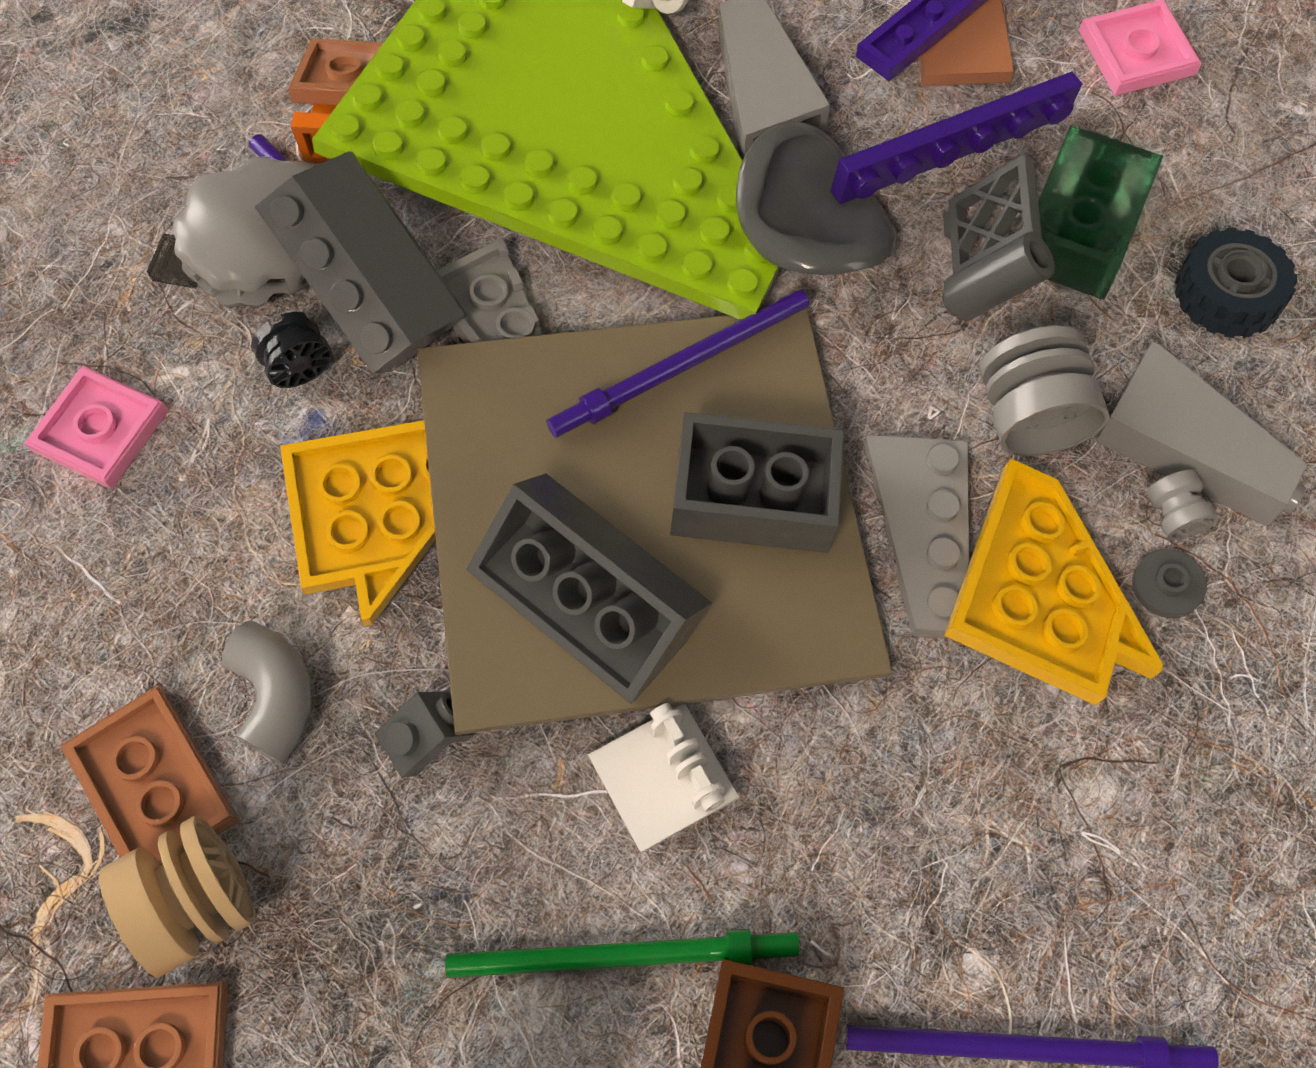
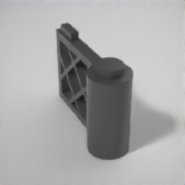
M1026 153L1020 155L948 200L949 210L943 213L944 236L951 240L953 275L944 282L942 300L945 308L951 315L959 317L964 321L972 320L1052 277L1055 271V264L1049 247L1042 239L1034 159ZM1019 177V183L1009 200L1002 199L1001 197L1009 183ZM983 200L969 224L966 223L965 209ZM996 205L1003 207L991 231L984 230L983 228ZM1018 213L1022 214L1023 228L1005 238L1004 236ZM979 236L986 238L977 255L969 259L968 254Z

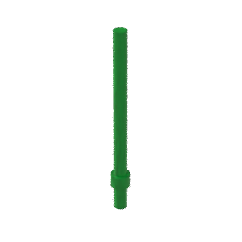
M750 929L726 930L727 936L448 953L445 959V971L447 978L716 962L722 961V959L751 966L753 965V959L799 956V940L797 932L751 935Z

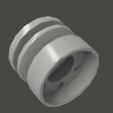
M1054 325L1033 328L1012 335L996 344L982 358L979 370L986 386V395L990 403L995 406L992 416L1003 450L1019 456H1037L1065 450L1092 438L1106 426L1110 419L1099 381L1092 377L1095 369L1089 355L1084 334L1073 327Z

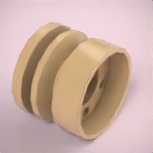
M193 816L181 823V837L174 831H166L159 835L158 848L162 864L153 854L141 847L132 850L100 869L99 883L101 894L115 928L135 960L147 973L156 978L167 974L199 955L200 944L195 926L207 939L214 944H218L229 937V926L236 931H240L256 922L255 909L248 892L247 881L236 857L227 844L219 838L212 827L201 816Z

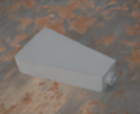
M728 0L720 3L719 41L739 154L742 161L752 143L763 132L776 125L790 122L806 123L826 133L830 104L766 0Z
M1153 341L1138 364L1111 413L1110 419L1096 441L1164 476L1183 470H1196L1204 486L1201 492L1202 495L1267 527L1282 511L1290 515L1297 507L1306 490L1305 486L1299 484L1308 465L1164 347Z

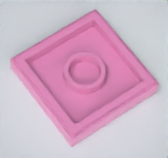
M1157 0L1082 20L1079 28L1082 38L1114 96L1197 75L1202 65L1165 0Z
M82 365L24 444L32 452L105 487L113 489L169 410L162 401Z

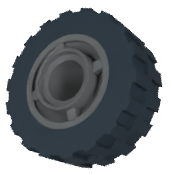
M1227 228L1224 231L1215 230L1210 232L1208 236L1199 238L1194 247L1192 246L1176 276L1175 284H1177V287L1175 289L1176 299L1179 298L1182 311L1186 312L1191 317L1190 320L1196 325L1200 324L1207 328L1206 331L1213 334L1220 333L1224 337L1234 338V336L1252 337L1254 333L1259 332L1261 334L1266 331L1279 318L1295 293L1296 289L1294 286L1298 282L1297 274L1294 273L1295 265L1292 259L1289 260L1286 256V251L1281 246L1275 245L1272 239L1266 236L1262 237L1255 234L1254 231L1247 229L1245 231L1237 230L1236 228Z

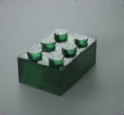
M1070 125L1038 200L1042 239L1049 247L1055 264L1054 274L1046 280L1102 300L1105 299L1121 267L1163 155Z

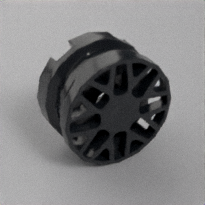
M304 312L280 314L282 321L274 325L267 321L256 331L252 338L251 349L258 362L265 366L264 372L270 383L279 388H292L303 385L319 376L331 362L332 351L324 336L320 335V330L312 317L310 319L307 318Z

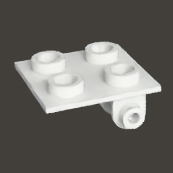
M670 703L660 705L650 713L653 720L588 754L640 853L739 799L737 792L686 704L672 708Z

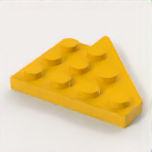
M424 420L280 445L301 589L304 595L356 585L360 616L364 626L372 625L436 540Z
M1010 458L1001 472L944 636L1093 705H1097L1106 698L1115 663L1149 679L1154 678L1162 671L1163 663L1059 480Z

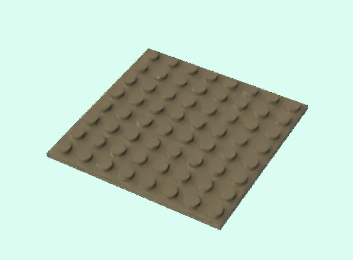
M807 308L613 408L611 416L595 424H591L588 421L557 438L553 437L549 431L546 420L578 404L580 396L596 388H600L603 391L738 322L740 319L726 315L417 348L456 735L652 709L665 703H670L671 706L887 677L892 674L843 460L839 527L828 553L670 535L684 412L835 429ZM547 473L712 602L686 644L633 703L630 704L466 570L513 484Z

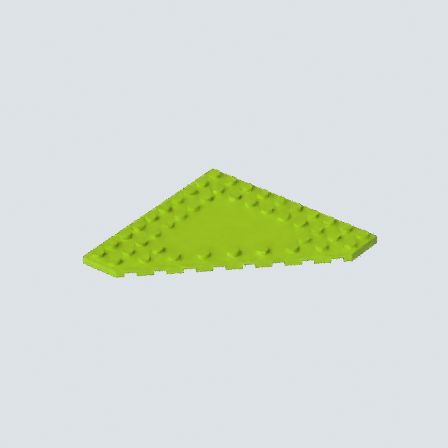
M415 0L312 138L314 153L332 159L351 151L370 175L740 320L751 314H756L761 309L780 267L770 263L756 251L742 230L736 208V189L742 159L657 8H632L623 3L622 0Z

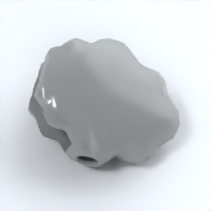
M260 156L250 158L236 170L207 173L200 176L187 192V208L173 222V233L176 238L174 251L175 255L182 261L183 272L192 281L196 282L206 294L216 298L226 308L262 306L274 294L294 293L308 286L309 283L254 206L293 175L316 165L306 161H280Z

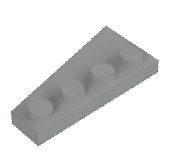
M503 237L436 270L467 313L466 317L452 326L464 343L543 335L533 306H530L524 293L519 273L511 263L508 248Z
M865 435L863 445L867 460H870L877 500L881 502L885 517V531L889 546L893 548L898 568L897 577L912 635L948 638L944 636L969 565L968 441Z

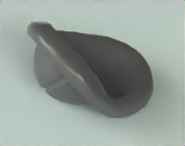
M790 122L776 125L763 132L748 149L740 166L736 189V208L742 230L752 246L764 259L784 269L804 274L831 275L855 272L877 266L888 258L895 249L897 240L895 229L883 207L878 203L873 194L864 199L856 198L843 204L838 203L830 190L839 159L846 156L830 136L821 129L806 123Z

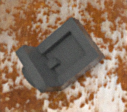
M439 691L417 692L375 732V735L401 778L416 776L450 743L468 741L475 733L455 734L451 693Z

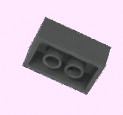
M684 412L670 535L828 553L839 527L844 430Z

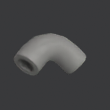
M245 621L231 634L222 654L224 667L246 678L254 685L256 690V702L252 711L235 737L262 755L284 765L297 745L311 713V679L299 652L274 631L255 621Z

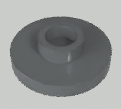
M1161 549L1147 554L1138 563L1132 576V587L1138 601L1151 613L1164 618H1180L1192 613L1202 603L1206 595L1207 583L1201 567L1191 557L1180 551Z

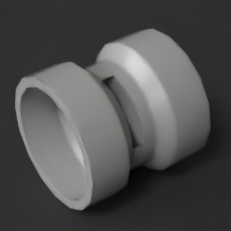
M1183 470L1170 474L1153 483L1146 491L1152 506L1155 509L1162 510L1164 518L1161 525L1169 540L1175 541L1192 537L1211 528L1219 520L1212 503L1205 501L1200 495L1204 486L1196 470Z

